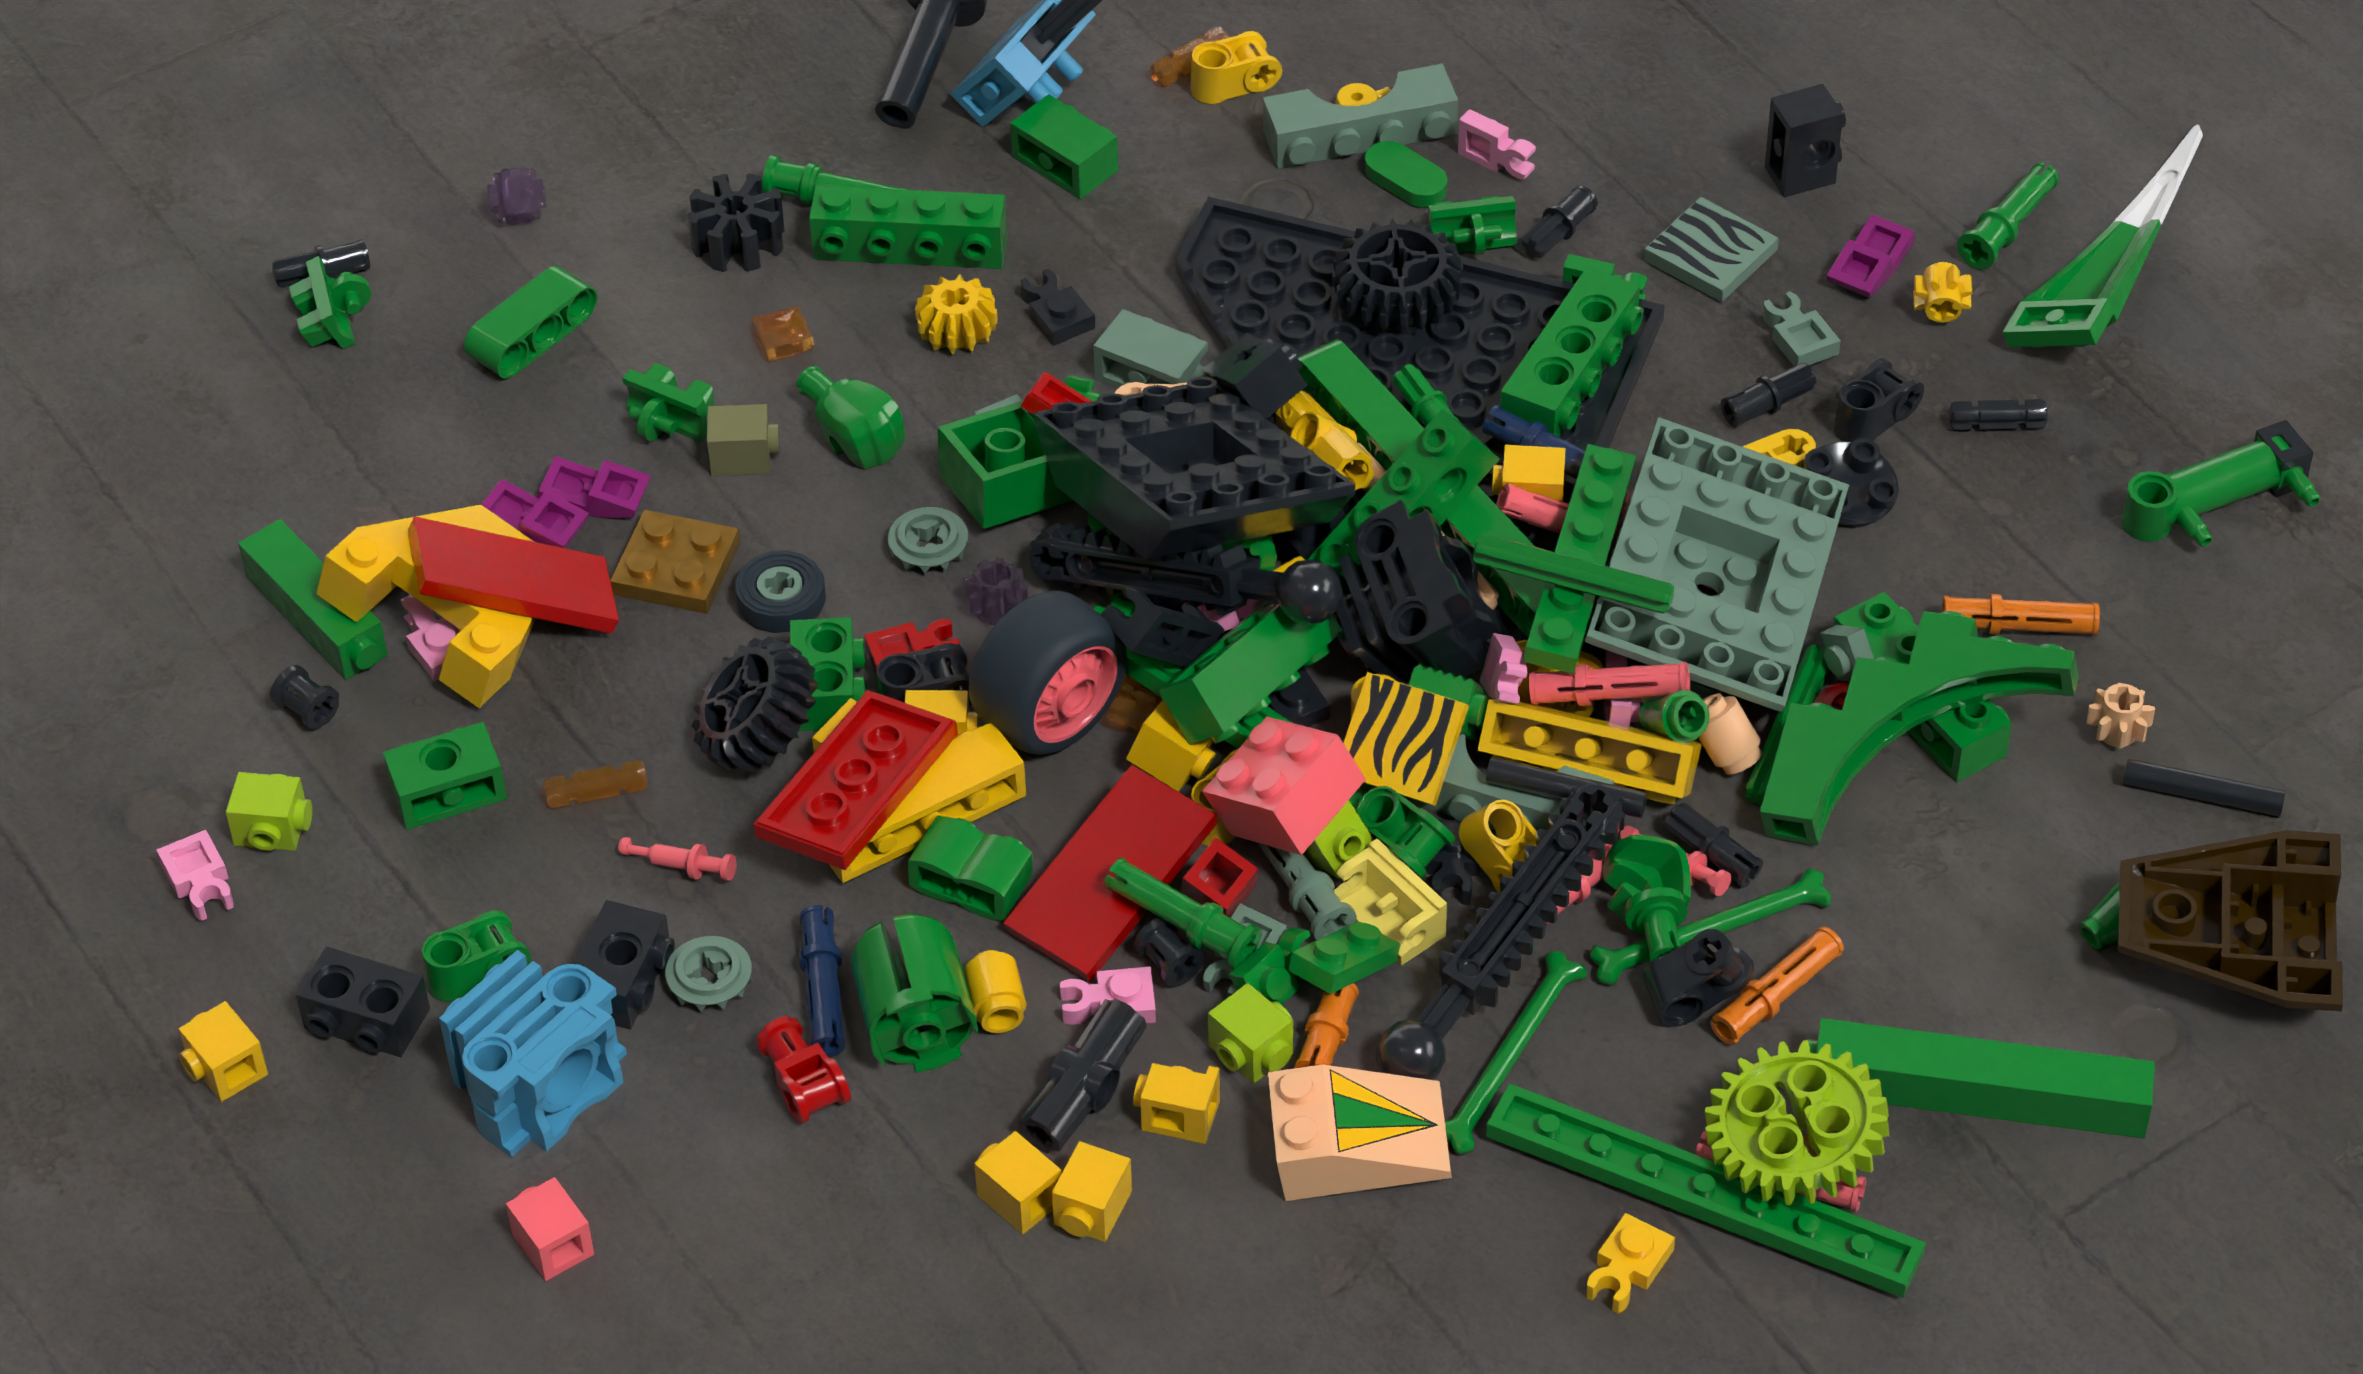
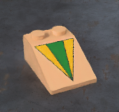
M1324 1064L1268 1072L1276 1161L1285 1201L1452 1178L1440 1081Z

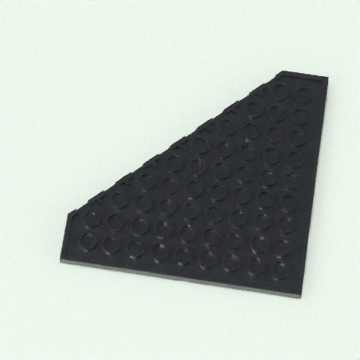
M1208 196L1176 258V273L1227 349L1246 333L1263 340L1269 338L1280 347L1286 345L1297 357L1335 339L1341 340L1410 414L1412 407L1393 383V376L1404 365L1412 364L1415 368L1419 369L1435 391H1441L1445 394L1448 408L1461 424L1500 459L1495 465H1504L1505 445L1509 444L1482 432L1484 421L1487 418L1500 425V422L1496 421L1495 417L1489 414L1490 410L1495 405H1500L1501 390L1575 283L1459 256L1461 264H1463L1462 292L1459 295V300L1455 301L1452 312L1443 313L1440 323L1427 320L1423 331L1412 325L1407 326L1404 334L1399 327H1389L1383 333L1380 324L1375 323L1365 327L1361 317L1350 319L1347 308L1339 307L1335 287L1332 285V272L1336 251H1340L1344 239L1353 238L1355 231ZM1639 299V306L1644 309V314L1638 331L1634 335H1627L1623 341L1622 350L1614 366H1606L1602 372L1601 381L1595 395L1592 398L1586 396L1580 405L1579 415L1574 426L1570 430L1565 428L1559 436L1560 438L1585 451L1588 444L1604 448L1610 447L1664 319L1665 305ZM1274 412L1271 416L1276 421V414ZM1492 468L1477 485L1496 504L1499 495H1492ZM1565 473L1563 502L1570 504L1577 479ZM1362 488L1355 490V494L1348 501L1349 505L1354 508L1366 495V492ZM1509 518L1535 547L1555 552L1560 534ZM1497 605L1494 612L1502 630L1499 634L1511 636L1516 642L1528 640V637ZM1491 638L1485 641L1487 649H1489Z

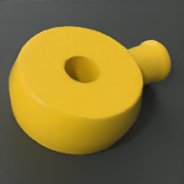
M1349 84L1339 90L1335 104L1343 106L1369 104L1384 97L1391 89L1384 87V89L1375 91L1366 84Z

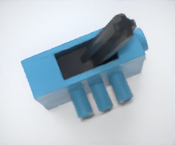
M1040 0L1017 19L952 91L951 95L982 127L1024 94L1035 104L1048 94L1057 99L1062 94L1063 89L1046 70L1053 64L1069 81H1074L1081 75L1083 68L1065 49L1093 19L1096 14L1092 10L1103 0Z

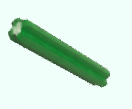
M1481 534L1474 546L1473 560L1483 566L1662 614L1668 612L1673 602L1674 586L1661 580L1488 534Z
M1814 644L1805 650L1793 678L1783 712H1778L1761 751L1762 755L1756 762L1746 785L1747 792L1745 797L1750 803H1758L1762 806L1790 704L1809 705L1814 703L1822 689L1830 670L1824 658L1826 648H1820Z

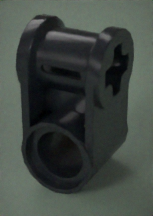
M1885 358L1874 361L1867 370L1840 388L1834 425L1836 436L1843 442H1853L1859 438L1874 441L1883 432L1897 422L1908 418L1915 411L1923 398L1924 385L1917 379L1909 381L1894 371L1891 362Z
M946 643L920 651L887 656L880 661L877 667V693L904 703L906 690H952L953 688L954 691H968L969 696L970 676H968L965 668L968 661L965 650L960 645ZM946 658L950 659V663L948 666L945 661Z
M1706 929L1667 955L1653 960L1644 969L1642 978L1661 1022L1669 1027H1679L1695 1021L1705 1011L1731 995L1741 992L1753 977L1754 965L1753 960L1745 951L1732 947V942L1727 935L1717 929ZM1712 944L1717 951L1713 952L1707 945ZM1725 972L1732 978V980H1727L1721 974Z

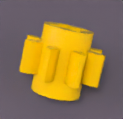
M1948 262L1934 263L1925 269L1924 276H1914V309H1925L1929 319L1935 322H1950L1960 316L1962 309H1971L1972 278L1971 275L1960 276L1957 265Z

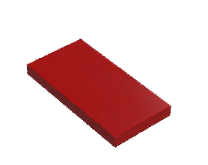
M416 516L413 517L408 532L419 594L613 634L619 618L605 557Z
M867 690L755 821L753 826L756 838L846 870L958 735L956 721Z
M1131 765L1003 922L1006 932L1090 983L1097 975V971L1102 969L1148 911L1114 890H1109L1105 887L1104 882L1107 875L1113 878L1117 876V874L1109 871L1111 866L1122 857L1128 860L1130 864L1169 885L1218 824L1216 814Z

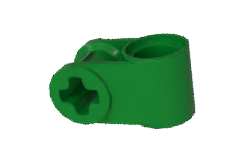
M1379 786L1371 789L1358 803L1356 812L1369 833L1375 839L1380 840L1421 879L1427 874L1425 867L1446 844L1452 846L1457 840L1454 834L1433 815L1423 808L1419 809L1390 787Z
M497 910L485 912L471 921L445 931L436 932L427 938L423 943L422 957L428 992L434 998L440 1001L453 1002L458 998L464 997L484 979L492 967L502 964L503 960L505 961L517 950L526 956L527 966L530 964V951L525 944L517 942L511 932L512 923L508 915L503 911Z

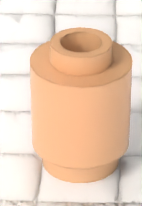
M1714 694L1705 698L1703 701L1709 709V723L1706 730L1698 738L1716 767H1722L1728 775L1742 772L1751 767L1762 755L1758 746L1760 738L1739 702L1734 696L1723 697L1721 694Z

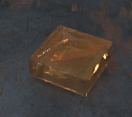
M798 305L752 318L753 330L768 362L814 349L813 336Z

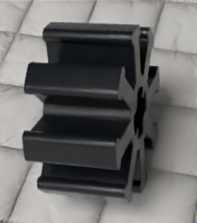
M751 173L747 174L746 182L739 192H733L729 185L728 174H721L712 178L714 196L703 193L700 189H695L689 197L691 212L688 213L692 250L696 257H701L703 253L710 252L712 269L721 272L727 271V264L734 253L741 254L744 260L745 271L747 272L761 267L759 249L771 252L773 256H779L784 248L782 233L785 232L782 198L777 188H772L770 192L763 193L761 176Z

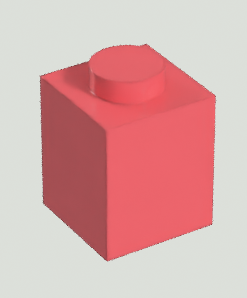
M555 1177L539 1186L525 1189L515 1199L506 1203L512 1236L545 1282L595 1255L588 1221Z

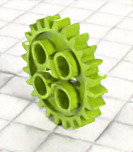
M1803 1040L1798 1052L1790 1053L1788 1046L1783 1041L1779 1043L1778 1055L1772 1057L1762 1047L1758 1048L1759 1062L1754 1065L1743 1058H1739L1737 1060L1739 1076L1728 1072L1721 1074L1723 1089H1711L1712 1106L1705 1108L1708 1146L1712 1149L1715 1165L1723 1164L1725 1178L1728 1181L1740 1176L1741 1188L1744 1193L1760 1185L1763 1201L1767 1202L1776 1191L1783 1192L1786 1205L1792 1204L1796 1192H1804L1808 1202L1814 1204L1816 1190L1822 1188L1831 1197L1835 1198L1838 1197L1837 1182L1842 1180L1846 1184L1856 1187L1858 1185L1856 1169L1872 1173L1874 1170L1872 1155H1883L1885 1152L1883 1138L1888 1137L1890 1133L1888 1124L1889 1114L1887 1099L1882 1097L1881 1082L1879 1079L1870 1080L1869 1067L1866 1063L1853 1068L1852 1054L1848 1051L1835 1060L1832 1058L1831 1044L1826 1043L1818 1054L1810 1052L1808 1040ZM1778 1087L1783 1088L1789 1097L1795 1117L1792 1114H1787L1785 1099L1778 1091ZM1799 1127L1802 1130L1807 1129L1809 1145L1817 1154V1157H1812L1804 1145L1802 1132Z

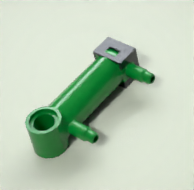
M2283 420L2256 430L2254 442L2168 474L2154 471L2141 472L2133 476L2128 483L2122 526L2125 532L2132 538L2139 541L2154 542L2167 537L2172 530V525L2179 523L2191 539L2195 540L2199 546L2205 547L2211 543L2212 535L2198 515L2270 489L2276 498L2294 492L2307 506L2314 507L2320 501V495L2315 491V486L2308 479L2314 452L2287 420Z

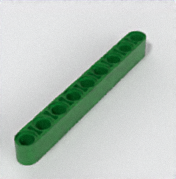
M1335 339L1298 357L1303 366L1298 372L1307 383V386L1301 391L1309 394L1338 424L1353 430L1357 436V443H1361L1386 471L1424 430L1419 422L1341 340ZM1478 485L1440 526L1441 531L1446 536L1460 540L1470 550L1472 557L1475 543L1481 534H1488L1535 547ZM1475 562L1477 570L1497 590L1499 594L1497 599L1498 606L1529 638L1545 582L1483 566Z

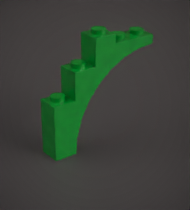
M1923 611L1909 664L1900 663L1889 657H1877L1875 659L1857 657L1842 710H1836L1823 703H1811L1809 705L1790 704L1760 810L1766 836L1768 838L1819 845L1833 808L1853 778L1878 752L1911 728L1950 709L1990 698L2015 695L2046 694L2074 696L2079 679L2075 651L2065 650L2055 644L2035 646L2014 643L2000 636L1980 638L1978 637L1975 618H1969L1954 611H1944L1941 613Z

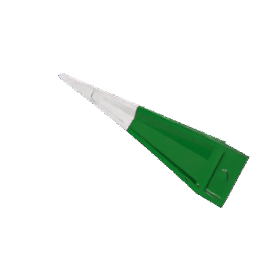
M2198 124L2189 131L2160 170L2126 209L2075 259L2020 302L2003 330L2008 347L2041 348L2045 346L2074 345L2084 347L2096 345L2105 328L2117 322L2203 137Z

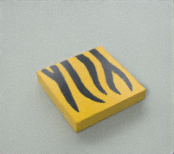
M1367 672L1343 744L1366 778L1363 783L1375 787L1387 786L1394 789L1400 795L1436 806L1469 705Z

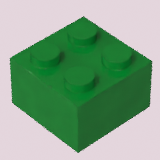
M1023 401L938 427V475L983 529L1072 501L1068 495L1055 485L1034 424V415L1021 407Z

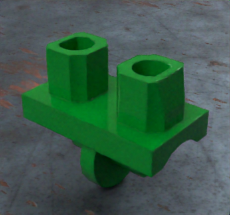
M1513 196L1481 197L1480 200L1455 203L1451 201L1437 202L1434 205L1428 206L1429 224L1433 233H1445L1447 241L1456 244L1457 252L1472 250L1474 255H1482L1485 253V249L1517 245L1515 225L1516 201Z
M319 256L307 261L309 277L289 286L291 297L296 307L303 314L302 317L297 319L300 333L313 348L332 338L337 341L342 349L355 344L349 314L359 313L361 308L370 301L371 289L368 281L364 277L350 272L341 273L337 279L330 278L326 275L323 261Z
M656 362L643 374L629 369L622 377L623 384L628 389L627 412L630 418L638 421L637 432L639 437L648 441H654L662 432L670 435L676 432L701 443L707 436L708 424L706 416L708 415V406L715 405L714 392L711 385L696 379L683 391L676 388V376L671 369Z

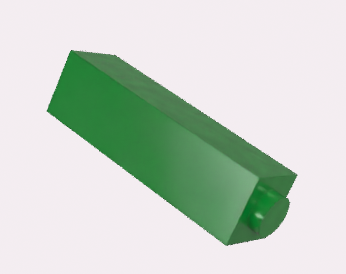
M281 519L238 542L246 577L345 680L364 669L372 667L379 660L388 656L381 621L371 611L358 622H355L316 594L324 563Z

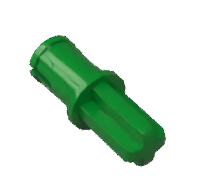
M1407 364L1394 374L1393 383L1411 405V415L1419 423H1423L1426 427L1441 409H1444L1460 422L1448 408L1445 394L1441 391H1435L1419 369L1415 368L1412 364Z

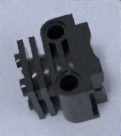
M1402 500L1370 516L1361 524L1355 536V548L1362 567L1348 555L1338 559L1345 576L1344 578L1329 564L1339 577L1342 587L1341 603L1334 614H1338L1343 628L1338 633L1345 652L1351 659L1358 657L1362 660L1369 673L1387 675L1403 684L1404 682L1398 667L1411 678L1413 669L1418 666L1417 662L1426 669L1431 667L1435 671L1441 670L1445 674L1452 673L1456 677L1461 675L1463 678L1483 668L1488 653L1485 641L1492 638L1493 633L1499 634L1502 630L1494 610L1485 603L1480 594L1477 580L1478 570L1470 550L1460 540L1446 535L1443 536L1438 520L1428 510L1411 518L1407 506Z

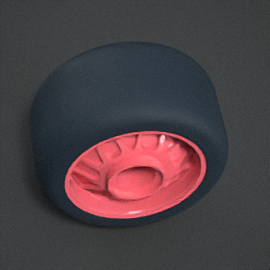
M1047 591L1036 594L1008 611L983 641L970 672V701L976 714L986 724L992 723L999 729L1006 740L1018 749L1036 755L1061 751L1085 736L1101 720L1113 703L1126 671V645L1115 634L1105 618L1078 597L1061 591Z

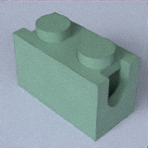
M1122 309L1093 345L1095 380L1117 389L1122 385L1133 382L1177 384L1187 383L1189 379L1195 377H1206L1202 371L1205 366L1200 365V360L1208 351V342Z

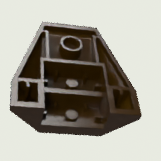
M2283 830L2121 860L2118 952L2285 1008L2342 1012L2343 969L2342 961H2337L2336 901L2341 879V834Z

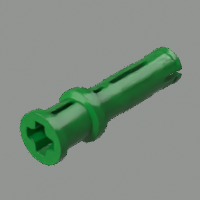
M773 154L767 159L762 177L763 193L770 192L772 188H777L781 195L799 198L800 202L805 205L813 203L816 185L907 190L904 187L888 186L872 181L823 172V168L817 163L810 162L807 166L784 162L781 161L780 156Z
M2038 162L2033 165L2029 173L1997 207L1988 208L1983 211L1978 217L1977 226L1973 230H1967L1959 237L1957 251L1966 264L1979 270L1988 269L1996 262L1998 251L2003 247H2008L2016 240L2018 226L2043 198L2058 185L2059 175L2053 166L2049 165L2041 175H2038L2044 169L2045 163Z
M1122 857L1111 866L1109 871L1117 874L1115 878L1110 875L1106 876L1104 885L1107 889L1114 890L1185 931L1187 939L1194 947L1198 949L1204 946L1228 959V966L1233 969L1238 967L1256 951L1262 934L1260 928L1253 924L1245 927L1224 915L1223 907L1214 902H1207L1203 905L1130 864L1128 860Z

